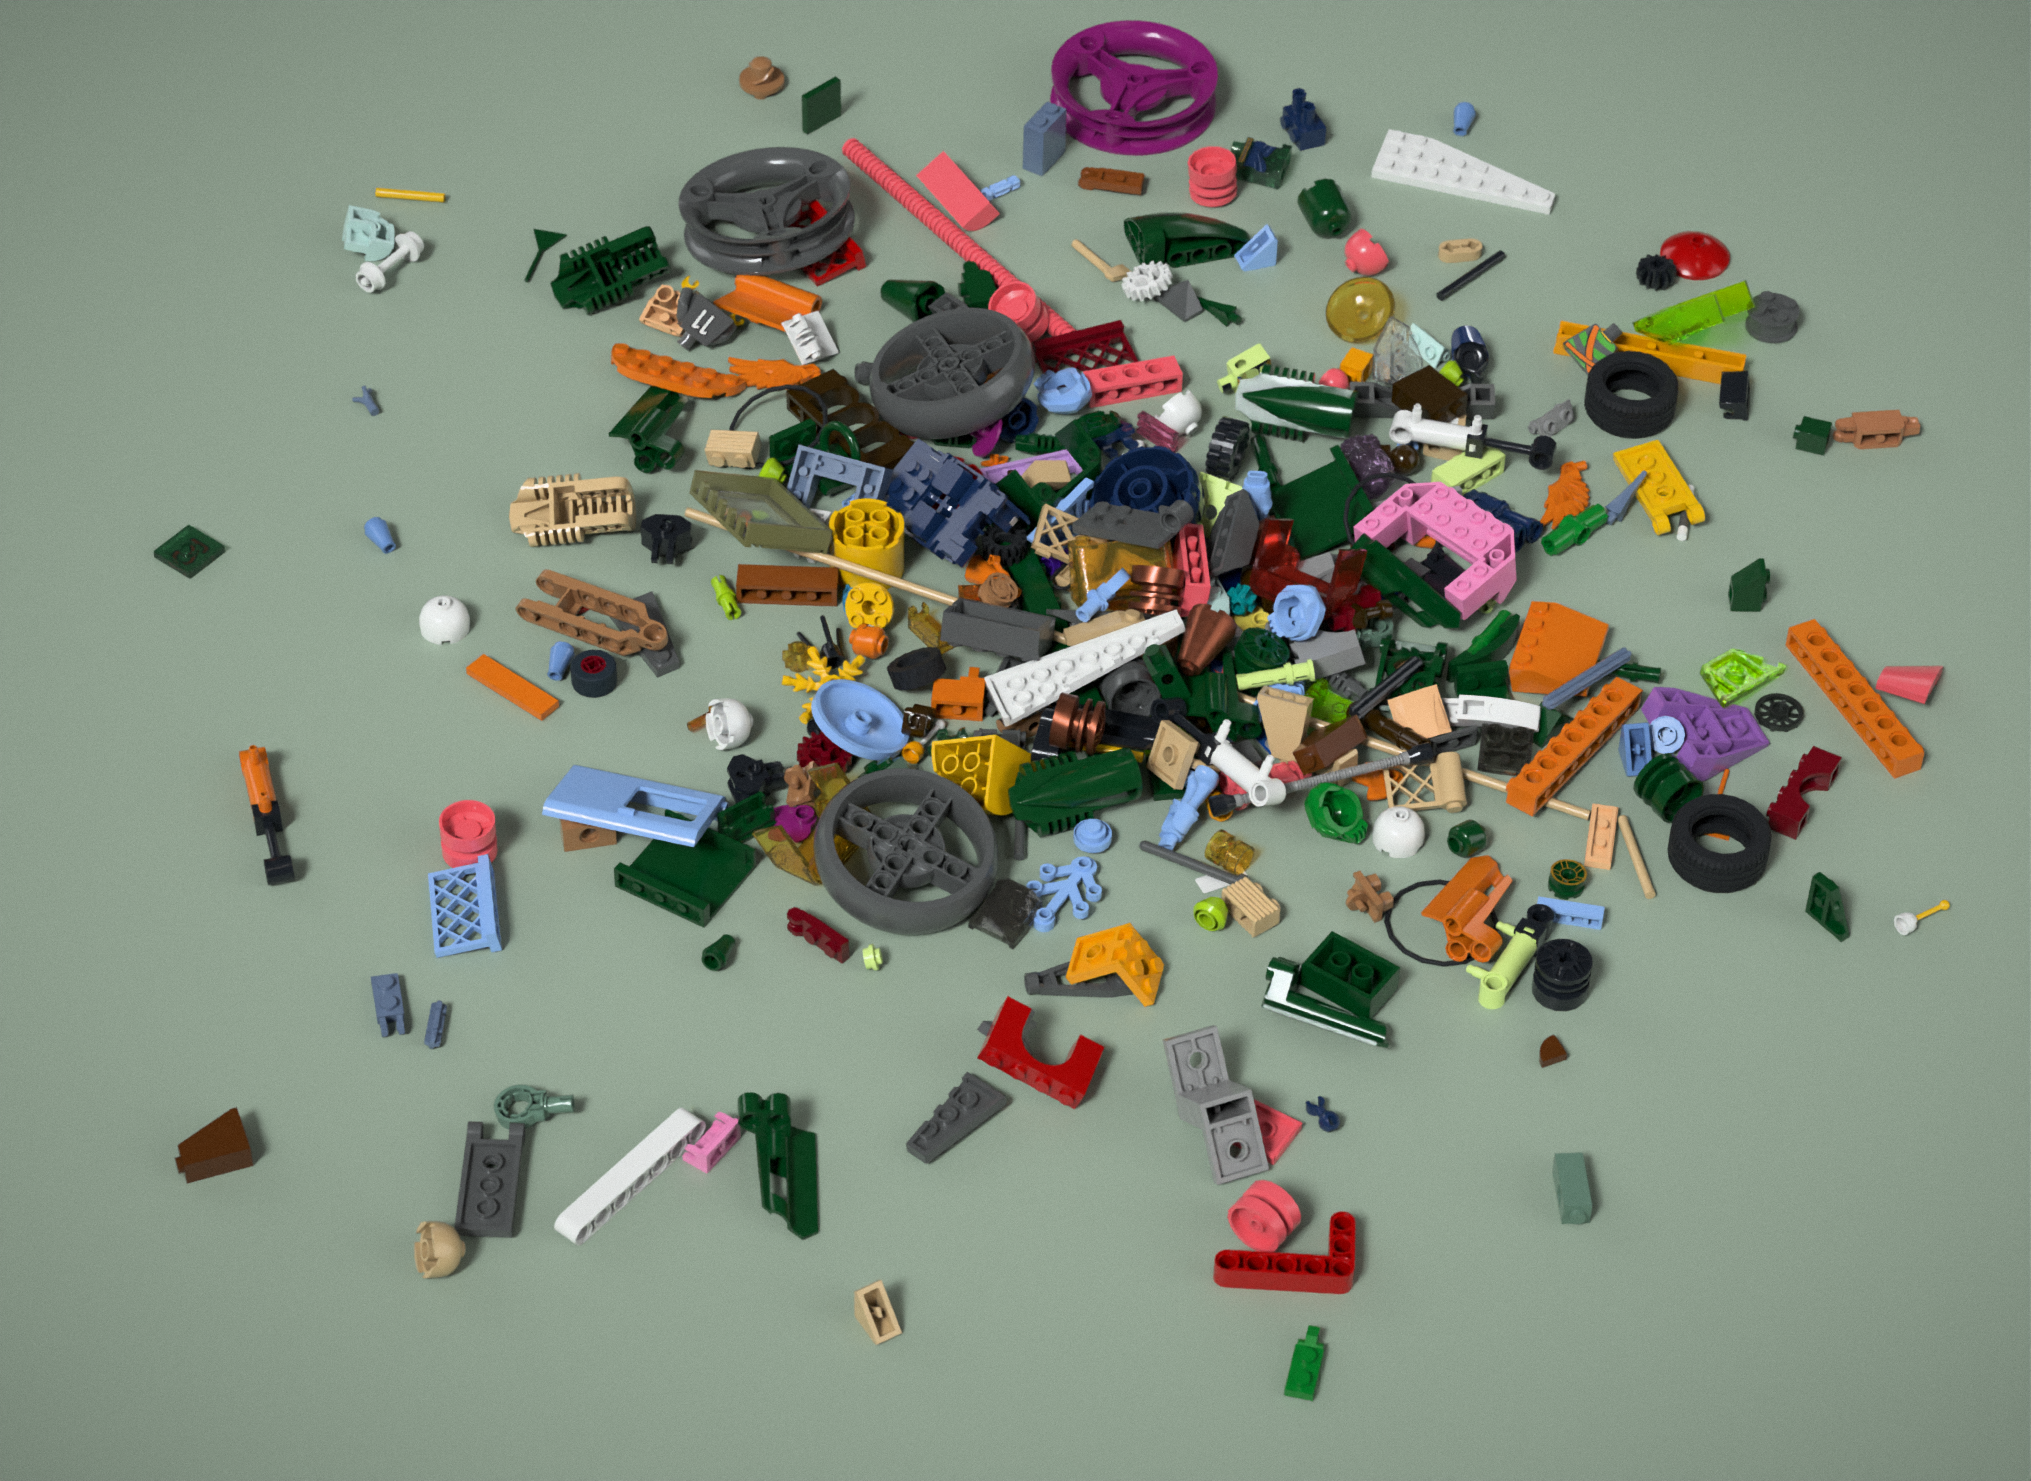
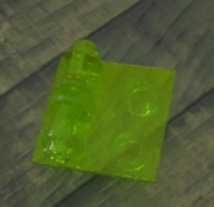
M1320 678L1315 680L1313 685L1303 695L1314 698L1311 717L1329 723H1335L1347 718L1346 711L1352 701L1328 692V681L1326 679Z

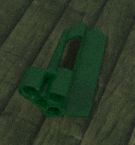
M650 386L608 435L609 437L629 440L635 454L634 465L639 471L649 473L656 465L665 470L672 469L682 458L685 450L681 442L666 434L688 403L689 398L684 394L680 398L674 391ZM672 406L671 410L666 413V410Z
M1363 533L1336 564L1354 581L1361 578L1374 589L1381 591V595L1384 598L1388 599L1421 627L1429 628L1440 624L1443 628L1460 627L1462 612L1380 542L1372 540L1367 534ZM1395 593H1404L1424 611L1416 612Z
M1184 634L1178 637V656ZM1226 645L1214 658L1223 661V673L1211 672V662L1199 675L1187 676L1181 672L1191 694V697L1183 700L1187 708L1186 716L1206 717L1213 733L1218 732L1220 725H1222L1225 719L1230 720L1231 725L1227 736L1234 742L1238 734L1247 739L1256 738L1261 734L1260 709L1255 705L1242 703L1238 700L1230 646Z
M1273 957L1271 959L1265 979L1270 981L1267 986L1261 1007L1377 1047H1389V1043L1385 1040L1386 1026L1383 1022L1366 1016H1357L1296 992L1301 983L1302 964L1283 957Z

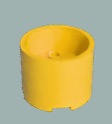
M870 498L849 501L850 505L839 511L835 510L829 520V528L832 530L833 537L832 543L829 546V555L901 579L904 573V519L901 513H897L888 507L885 501ZM838 568L839 585L843 588L846 587V584L854 588L864 582H874L886 589L893 587Z

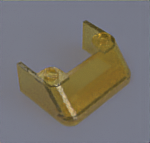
M838 763L808 770V774L821 791L814 803V809L819 818L833 796L850 783ZM868 806L865 807V808H862V809H864V810H866V811L872 813V812L870 811V809L868 808ZM782 825L754 830L752 835L775 867L814 886L823 885L814 859V835L816 828L799 847L795 845ZM835 834V849L844 865L858 850L859 846Z

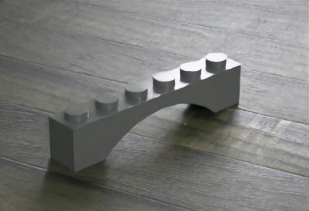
M1375 382L1349 383L1348 390L1359 391L1353 417H1394L1395 413L1401 411L1400 408L1391 402L1392 388ZM1468 384L1459 387L1468 394L1466 419H1474L1475 415H1480L1482 419L1493 418L1495 384Z

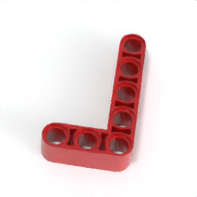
M1344 1211L1336 1212L1331 1216L1328 1233V1255L1222 1250L1215 1255L1213 1279L1217 1285L1225 1288L1346 1294L1352 1289L1354 1279L1355 1218L1350 1213Z

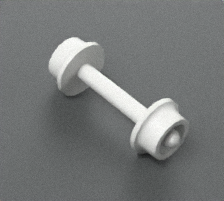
M412 231L397 235L394 239L396 251L378 266L371 262H365L360 266V270L356 273L358 285L369 293L384 288L386 280L383 273L401 258L410 262L418 260L420 253L424 249L422 239Z

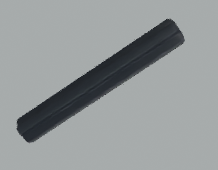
M1412 656L1354 703L1349 708V715L1357 714L1359 719L1362 718L1422 668V660L1417 656Z

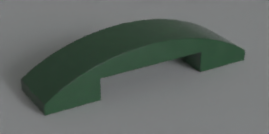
M1516 613L1499 626L1498 638L1474 655L1465 650L1449 661L1446 680L1449 683L1454 682L1456 666L1503 660L1516 642L1520 616Z

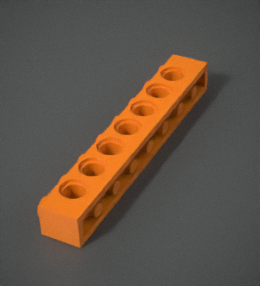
M1815 619L1789 627L1786 647L1895 779L1921 770L1924 757L1923 747L1914 740L1909 730L1900 723L1895 713L1886 706L1881 696L1868 684L1867 679L1857 671L1853 662L1848 660L1843 654L1839 645L1834 643L1829 637L1825 628L1821 627Z
M1616 677L1610 684H1605L1597 697H1592L1587 707L1583 711L1579 710L1574 720L1570 724L1566 723L1561 733L1557 737L1553 736L1547 747L1543 751L1539 750L1534 760L1530 764L1526 763L1520 773L1515 778L1512 777L1506 786V791L1508 792L1506 803L1533 817L1639 709L1643 690L1619 677Z

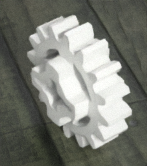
M1151 261L1149 265L1142 263V265L1134 267L1133 272H1127V277L1122 278L1123 283L1121 286L1127 298H1132V301L1139 298L1140 301H1143L1146 297L1152 299V297L1161 295L1160 291L1167 290V285L1172 284L1171 279L1173 276L1167 264L1163 265L1161 261L1155 264L1154 261Z

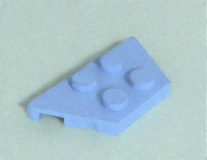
M1085 478L1065 499L1059 502L1056 508L1080 518L1089 510L1090 505L1089 500L1086 499V494L1089 489L1093 488L1094 481ZM1047 515L1046 519L1051 527L1059 525L1054 516ZM1069 525V526H1068V528H1069L1070 532L1072 533L1073 537L1079 535V534H1077V533H1073V527H1072V525ZM1036 528L1026 537L1031 544ZM1062 528L1054 531L1059 542L1067 540ZM1048 534L1041 536L1040 543L1047 546L1053 545ZM1070 544L1062 546L1063 550L1066 549Z

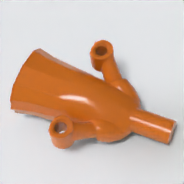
M975 555L970 559L966 567L965 579L969 583L981 586L992 573H1004L1009 577L1010 575L1002 568L1000 564L1001 559L998 555H989L988 561L980 555ZM1018 588V595L1016 598H1018L1022 593V590L1020 588ZM977 591L975 599L977 601H982L981 597H978Z

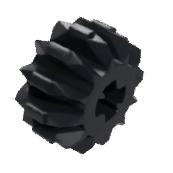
M1656 253L1655 256L1647 254L1646 258L1640 259L1636 275L1639 285H1646V289L1653 288L1657 291L1660 288L1666 290L1667 287L1672 286L1677 270L1673 260L1667 259L1666 255L1658 256Z

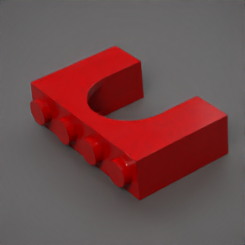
M1007 996L996 1013L977 1058L986 1062L989 1066L1005 1072L1012 1078L1035 1088L1037 1091L1058 1100L1063 1105L1075 1109L1085 1096L1105 1047L1080 1034L1070 1048L1063 1064L1048 1065L1039 1062L1027 1052L1022 1041V1031L1032 1008Z

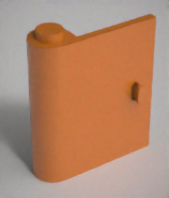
M738 274L735 278L736 290L713 301V304L720 309L748 318L751 322L762 323L784 332L786 331L782 322L793 319L792 317L798 313H801L803 316L820 311L822 305V297L817 294L763 275Z

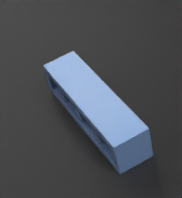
M1538 896L1537 904L1547 905L1552 909L1554 914L1553 923L1601 930L1604 906Z

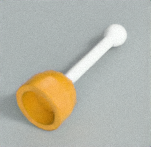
M937 720L935 727L920 742L911 741L907 743L901 751L903 758L911 764L918 763L924 755L923 745L938 730L945 728V721Z

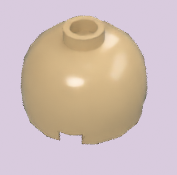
M421 1222L416 1232L421 1233L420 1242L414 1243L415 1263L418 1272L422 1273L424 1271V1279L440 1278L451 1274L465 1255L464 1241L460 1239L455 1228L445 1222Z

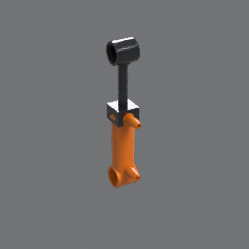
M251 745L248 750L239 751V757L252 809L256 835H266L271 858L263 859L267 883L269 886L295 881L291 856H281L276 832L283 831L266 749L265 746L257 748V746Z

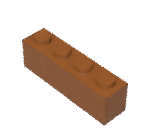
M738 564L736 581L737 603L837 607L838 568Z

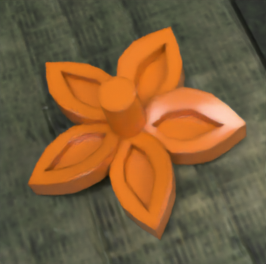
M991 453L990 460L982 461L981 466L1008 463L1009 457Z

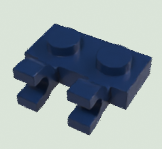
M1120 420V427L1112 433L1091 439L1099 447L1100 451L1111 459L1118 455V451L1113 449L1111 443L1122 442L1130 450L1138 447V442L1133 440L1131 436L1135 433L1132 424Z

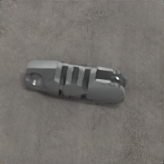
M1344 671L1315 680L1346 700L1358 701L1368 693L1358 680Z

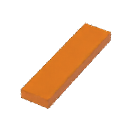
M485 654L466 667L467 675L541 721L559 707V700Z

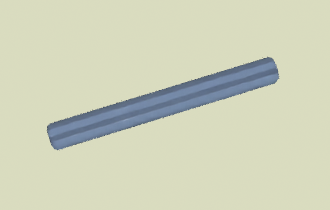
M1625 647L1617 650L1545 695L1542 705L1546 706L1548 710L1557 707L1630 661L1631 651H1628Z

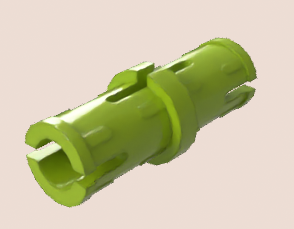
M719 575L721 583L717 576L713 577L711 585L715 590L718 605L722 606L728 620H733L730 612L737 619L741 615V610L735 601L736 595L734 590L730 589L724 575Z

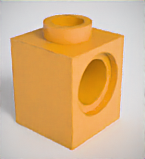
M1351 347L1340 363V370L1346 373L1349 383L1366 382L1372 373L1374 354Z

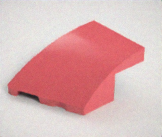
M1886 666L1878 678L1876 689L1925 704L1934 685L1938 682L1943 666Z

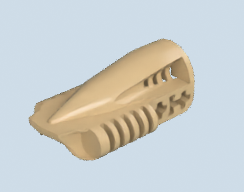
M575 473L574 479L571 474H566L565 482L563 475H557L556 482L554 476H548L547 482L544 476L539 477L538 482L535 477L527 478L519 490L517 499L510 504L509 520L513 533L524 534L528 538L530 547L539 546L540 540L543 546H547L549 540L551 545H557L558 539L560 544H565L567 539L569 543H574L575 535L578 542H583L584 534L624 530L634 531L636 527V505L632 486L625 477L582 480L580 473Z

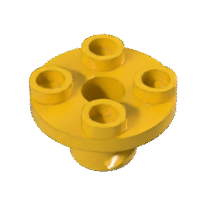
M864 582L851 589L845 602V611L849 624L853 628H858L862 623L883 629L888 626L894 615V601L888 590L874 582Z

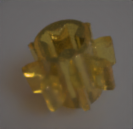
M801 641L788 644V650L782 651V660L785 661V668H789L796 673L808 670L807 661H813L807 653L811 646H807Z

